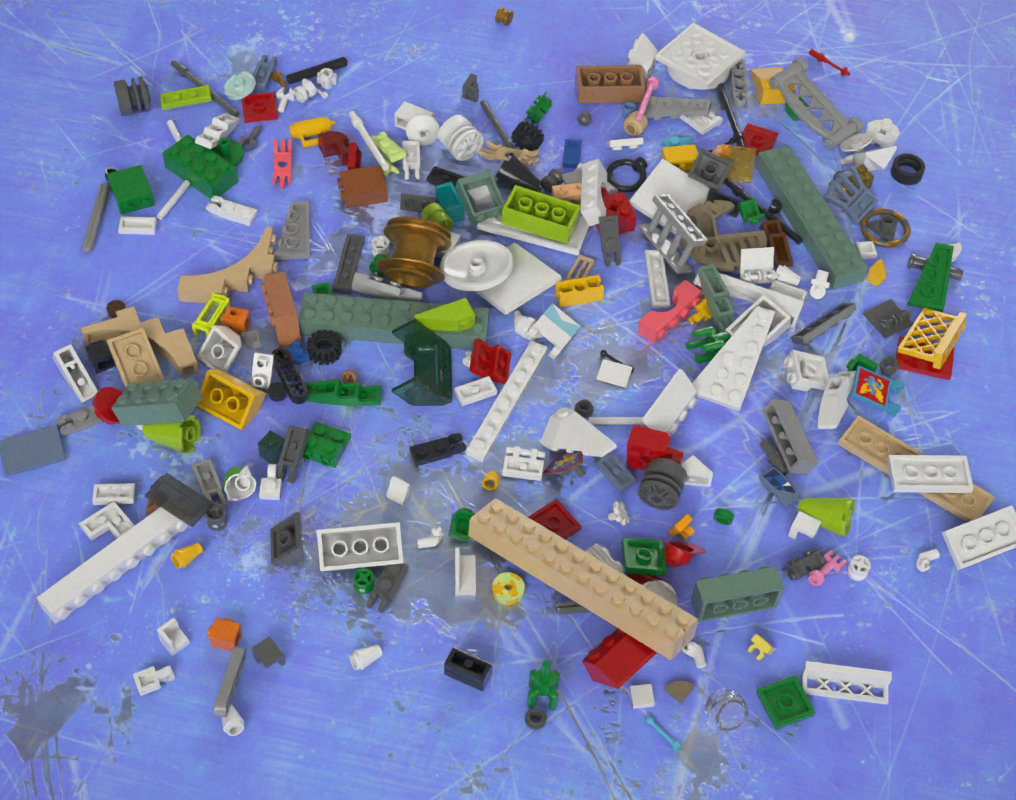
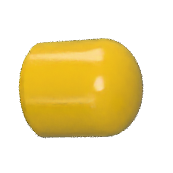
M488 471L484 475L482 485L486 490L492 491L497 488L500 480L498 473ZM489 479L495 482L491 487L487 484Z

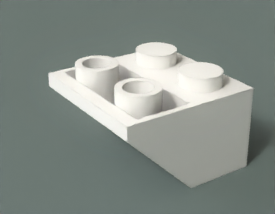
M641 33L639 39L635 40L633 49L629 51L628 58L630 61L627 65H642L645 83L656 65L655 55L658 53V50L646 35Z

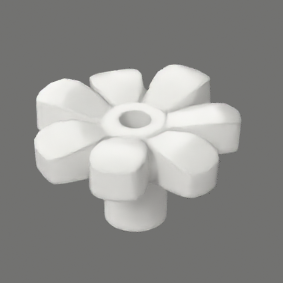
M622 501L614 502V512L608 514L609 520L621 522L622 526L627 525L630 522V517L627 510L624 509V503Z

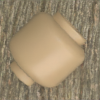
M638 111L630 113L623 122L624 130L631 136H639L648 125L645 115H643L641 121L636 120Z

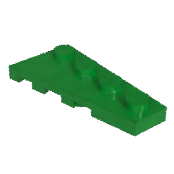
M941 243L935 244L907 306L922 309L928 308L939 312L944 311L954 246Z

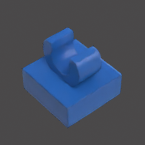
M299 341L293 342L292 346L286 348L295 365L310 361V355L304 343Z

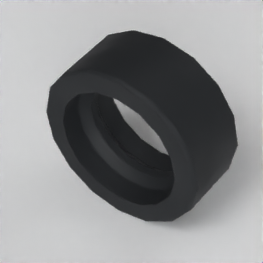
M900 154L894 159L890 170L891 176L898 183L904 185L917 184L921 181L924 174L925 163L916 155ZM899 166L912 167L916 172H905Z

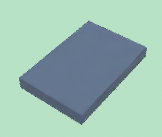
M57 426L0 441V455L6 477L66 460Z

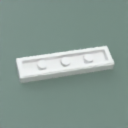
M645 250L644 256L652 309H670L671 303L664 257L658 250Z

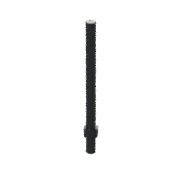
M720 83L717 89L733 131L734 142L737 143L739 150L743 151L746 148L744 136L738 128L724 86Z
M729 178L724 180L723 183L737 197H741L744 201L753 199L744 192L740 185H736ZM757 202L760 214L764 213L765 218L769 221L777 220L774 215ZM780 221L782 232L786 233L798 245L801 244L803 239Z

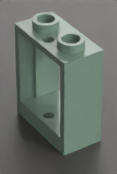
M491 170L457 180L455 188L465 205V211L471 224L475 222L482 223L488 218L502 216V209L505 203ZM486 185L495 207L475 213L466 191Z

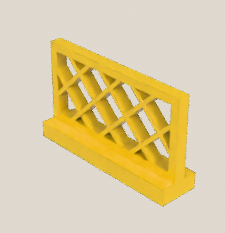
M923 308L899 345L898 352L933 362V368L941 369L965 329L967 314L960 312L958 316ZM925 315L932 316L934 318L926 319ZM946 320H947V321H951V323H946V324H944L943 321H946ZM936 322L939 324V325H937V326H932V325H931L932 323H936ZM926 325L927 328L920 329L919 326ZM944 330L945 333L938 334L936 331ZM931 332L933 334L931 336H925V333ZM919 335L921 338L913 339L912 336ZM937 340L939 343L931 344L930 341ZM925 342L926 346L919 347L918 344ZM906 346H914L912 349L906 348ZM931 350L933 354L924 353V351Z

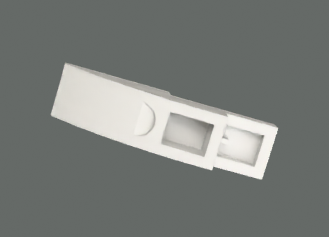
M856 371L839 372L836 377H830L821 400L818 429L837 428L848 407L846 399L853 388Z

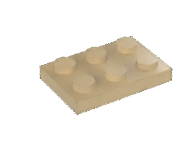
M144 328L106 341L125 389L132 382L141 383L165 380Z

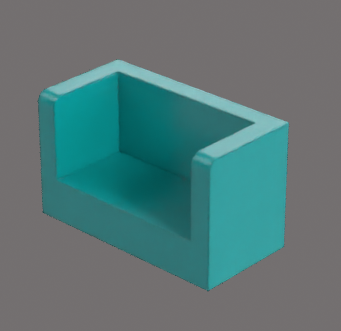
M452 182L435 186V198L437 203L444 209L445 214H448L453 223L464 220L465 205Z

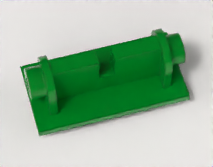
M547 92L542 97L539 95L533 102L535 106L531 105L525 112L528 115L524 121L529 118L534 124L540 122L544 113L552 106V100L545 97Z

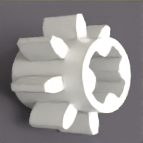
M324 68L317 73V84H321L322 88L330 89L333 85H336L337 73H333L332 69Z

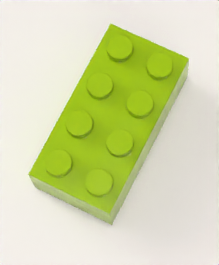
M515 185L502 209L501 224L568 244L580 221L581 205Z

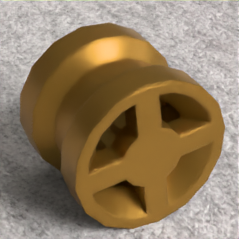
M500 7L496 13L495 22H502L505 26H509L513 19V11H506L505 8Z

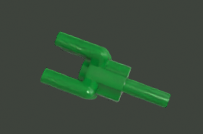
M713 326L692 331V337L697 338L707 335L706 338L686 343V349L691 350L701 347L703 352L709 351L708 354L695 357L697 364L711 361L731 336L723 331L716 333V329Z
M544 661L539 671L536 669L530 671L528 686L531 689L528 691L527 707L530 709L535 707L536 697L539 695L549 698L548 708L551 711L557 709L559 695L556 690L559 686L560 674L557 671H551V663L549 661Z

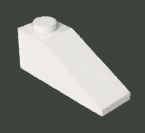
M70 344L53 352L52 358L80 402L84 403L92 399L98 391L72 345Z

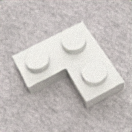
M115 502L110 503L79 523L80 528L91 541L108 530L117 539L135 526Z

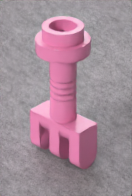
M832 549L824 555L826 564L821 569L812 570L809 573L808 580L813 586L822 585L825 582L824 576L831 569L838 573L844 568L847 561L842 560L838 563L841 556L837 554L832 558L834 551Z

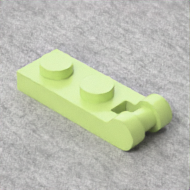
M385 131L380 132L377 136H370L381 155L390 163L406 157L405 151L393 142Z

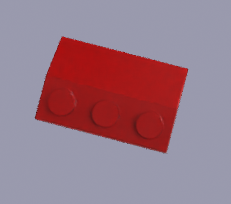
M617 628L611 635L605 637L599 646L591 650L582 662L593 681L619 689L658 652Z

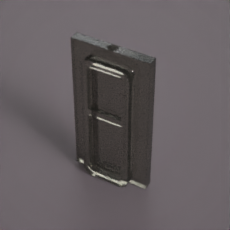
M168 473L159 477L145 494L146 498L190 527H193L214 505L213 502Z

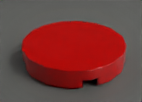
M114 387L100 389L93 396L92 407L94 406L96 416L109 425L120 424L112 410V406L117 401V398L122 395V392Z

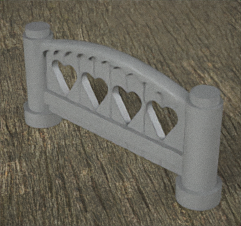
M798 57L792 61L790 66L773 76L769 81V86L772 89L779 88L787 104L798 118L825 139L824 146L826 149H833L851 135L861 132L863 124L857 117L847 120L804 74L808 70V64L805 59ZM788 85H800L798 95L793 94ZM799 97H811L809 107L804 106ZM810 109H822L820 119L815 118ZM821 121H833L831 131H827L825 126L821 124Z

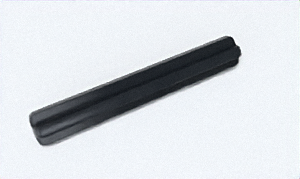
M345 57L331 60L286 75V80L288 84L302 81L304 78L309 79L317 76V73L324 68H329L333 71L346 67L348 61Z

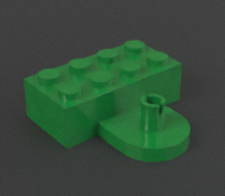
M188 134L162 153L165 168L182 180L189 181L192 187L210 199L213 196H221L238 183L236 166L244 158L243 147L235 140L221 138L217 146L209 149L195 143V139Z

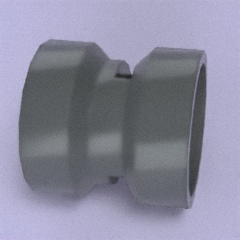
M552 169L548 176L541 180L543 189L552 193V186L563 183L562 173L557 169Z
M219 503L210 504L205 510L207 525L213 531H220L227 526L228 522L225 508Z

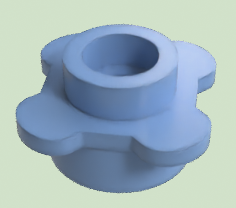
M631 101L620 106L622 116L627 117L630 113L636 111V104Z

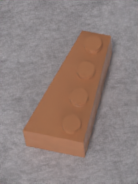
M285 272L263 275L264 283H261V289L264 294L265 304L267 305L271 326L275 328L279 348L292 346V343L297 341L301 343L298 316Z

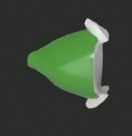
M247 465L244 468L233 466L225 473L223 487L227 495L226 501H239L249 497L255 491L257 483Z

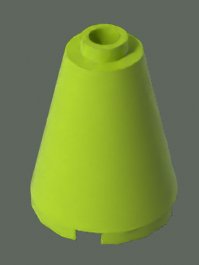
M190 414L185 422L144 424L142 431L149 440L184 454H190L196 449L194 444L195 441L200 439L201 428L199 420L194 418L196 416Z
M805 497L803 501H799L797 512L801 511L821 521L820 527L840 537H847L852 525L851 517L855 511V499Z

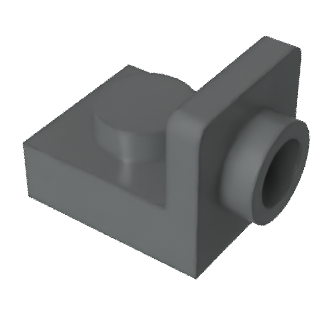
M471 73L463 84L462 98L477 102L479 97L477 75Z

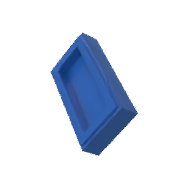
M565 139L562 167L577 168L580 163L581 140Z

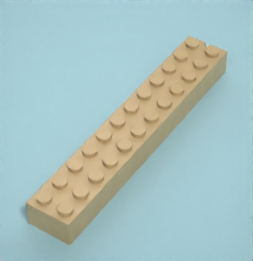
M495 498L470 518L469 537L667 659L672 660L682 650V646L685 647L695 637L698 618Z

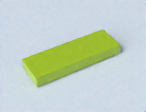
M210 85L160 94L162 110L210 102L212 101Z

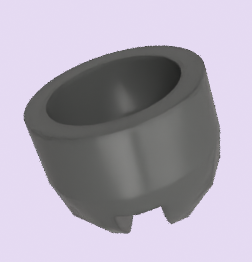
M584 111L577 117V121L581 125L587 126L591 122V116L587 111Z

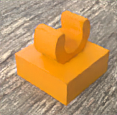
M687 513L667 532L672 538L679 534L682 539L686 540L695 532L688 525L693 519Z

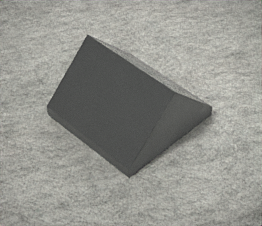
M702 148L688 177L719 191L733 163Z
M296 512L270 529L271 564L274 566L304 563L301 514Z

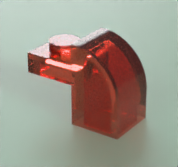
M337 131L317 134L318 147L323 157L337 155L342 166L348 165L349 138Z

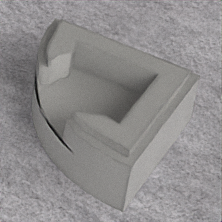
M259 330L240 333L244 344L252 348H262Z

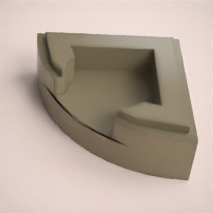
M674 681L666 685L664 691L679 703H682L693 691L695 685L687 681Z

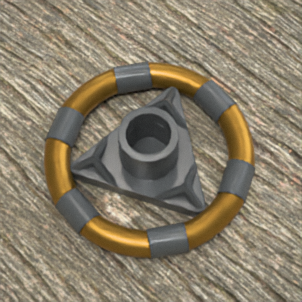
M886 208L873 209L860 221V230L863 236L880 247H897L904 244L910 237L911 228L908 221L894 210ZM875 215H883L881 220L867 222ZM899 221L904 229V234L899 239L893 241L897 222ZM868 228L884 240L872 236Z

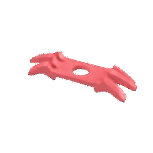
M273 139L274 171L272 184L276 185L277 176H280V189H284L285 176L288 178V185L291 184L292 139L288 141V152L285 151L284 139H281L280 152L277 149V139ZM286 162L287 166L279 167L278 163Z

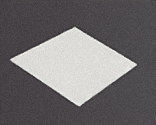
M603 359L596 380L626 388L633 367Z

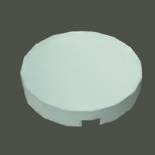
M239 72V75L236 76L235 74L227 80L224 89L229 99H243L253 91L256 80L250 72Z

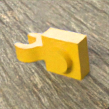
M705 297L694 306L697 312L692 314L687 320L693 325L702 318L704 321H707L712 317Z

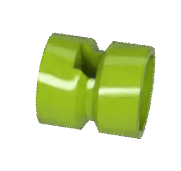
M438 203L429 204L421 213L422 219L438 223L449 231L453 226L452 219L448 214H445L444 209Z

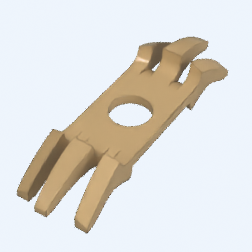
M487 140L485 144L492 150L480 148L478 152L490 161H509L510 157H505V155L512 152L525 166L540 160V158H533L539 154V150L529 151L525 148L523 150L503 147L501 144L495 145Z

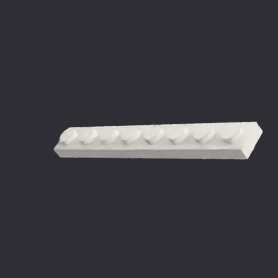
M532 340L530 341L466 450L467 456L484 462L548 352L547 346Z

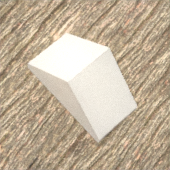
M694 455L681 464L687 473L684 485L711 486L713 472Z

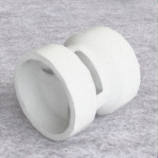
M309 80L303 82L302 86H297L293 89L294 96L301 103L317 93L314 84Z

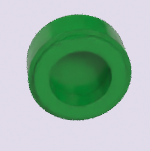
M717 508L713 518L720 524L730 525L733 522L734 514L727 509Z

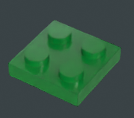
M622 538L621 546L625 573L666 575L667 567L662 540Z
M796 675L764 686L756 691L775 730L813 717L816 713Z

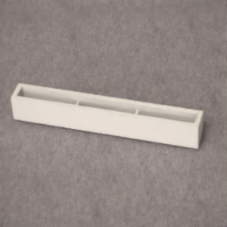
M172 498L36 597L40 608L55 624L66 619L75 609L85 605L91 597L101 593L106 586L113 581H117L126 571L136 567L141 560L152 555L157 548L168 543L179 532L184 531L191 524L188 512Z

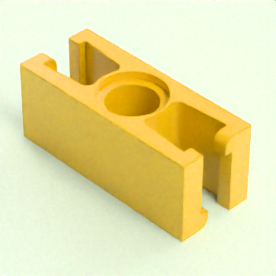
M594 275L555 282L554 294L558 298L559 308L603 300L604 286L603 284L600 285V276Z

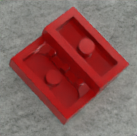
M478 338L473 343L469 371L482 378L489 376L492 382L506 384L511 353L498 344L492 347Z

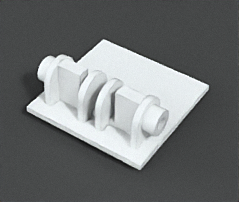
M774 247L741 249L740 280L751 284L772 283L777 279L778 272L773 270Z

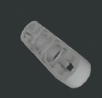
M741 59L730 70L732 103L738 108L745 107L748 100L745 61Z
M235 646L216 698L214 716L227 717L245 664L246 648Z

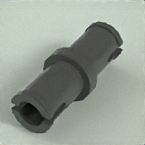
M770 438L763 440L759 445L768 457L767 461L769 464H772L784 476L788 474L789 470L782 459L781 452L776 450Z

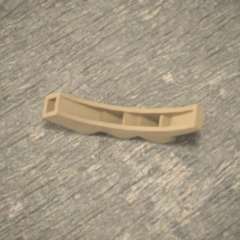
M265 227L263 236L257 246L236 264L209 274L181 275L177 288L179 301L207 303L212 293L228 297L229 291L248 292L250 285H253L254 279L263 280V275L277 273L278 262H275L273 245L276 246L277 236L274 235L273 227Z
M134 306L116 311V318L81 328L86 345L102 339L106 342L108 339L144 328L152 350L165 357L175 367L180 378L199 373L197 361L184 328L165 333L159 317L140 322Z

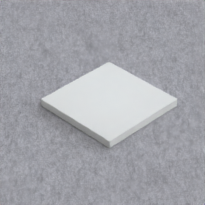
M662 159L630 199L629 203L632 207L653 219L658 209L652 201L654 195L668 193L687 214V211L699 203L704 205L710 188L688 177L687 173ZM663 214L658 224L664 227L667 218ZM674 226L670 230L675 235L678 232Z
M516 243L506 247L511 252L513 258V270L510 276L495 287L475 291L505 315L555 285V282L561 281L560 274Z

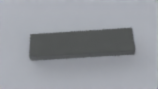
M347 234L332 287L333 292L351 294L352 282L359 265L365 236Z

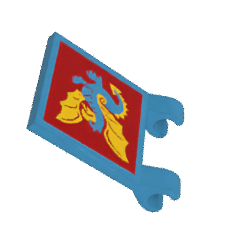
M858 365L856 367L851 396L886 411L891 417H895L897 412L900 413L901 406L895 403H888L890 389L894 393L899 394L901 389H904L905 383L901 380H891Z

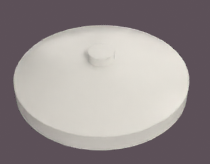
M486 240L470 241L449 250L441 260L440 270L444 273V281L449 286L463 291H481L501 284L510 276L513 270V258L511 252L497 242Z

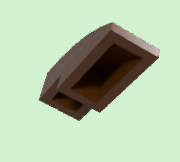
M780 220L763 221L759 229L764 230L766 234V247H774V267L778 268L779 265L793 266L786 233L782 232Z

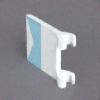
M552 303L525 337L532 340L537 332H539L555 345L548 354L552 359H555L581 326Z

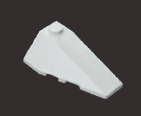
M566 407L557 410L555 414L550 416L540 441L542 446L552 451H558L560 448L566 449L567 453L582 451L583 455L603 457L617 448L612 440L586 419Z

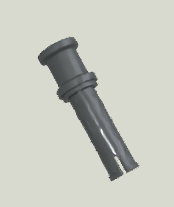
M912 253L907 268L912 267L923 271L929 258L915 256V253ZM951 267L949 278L961 281L964 270Z

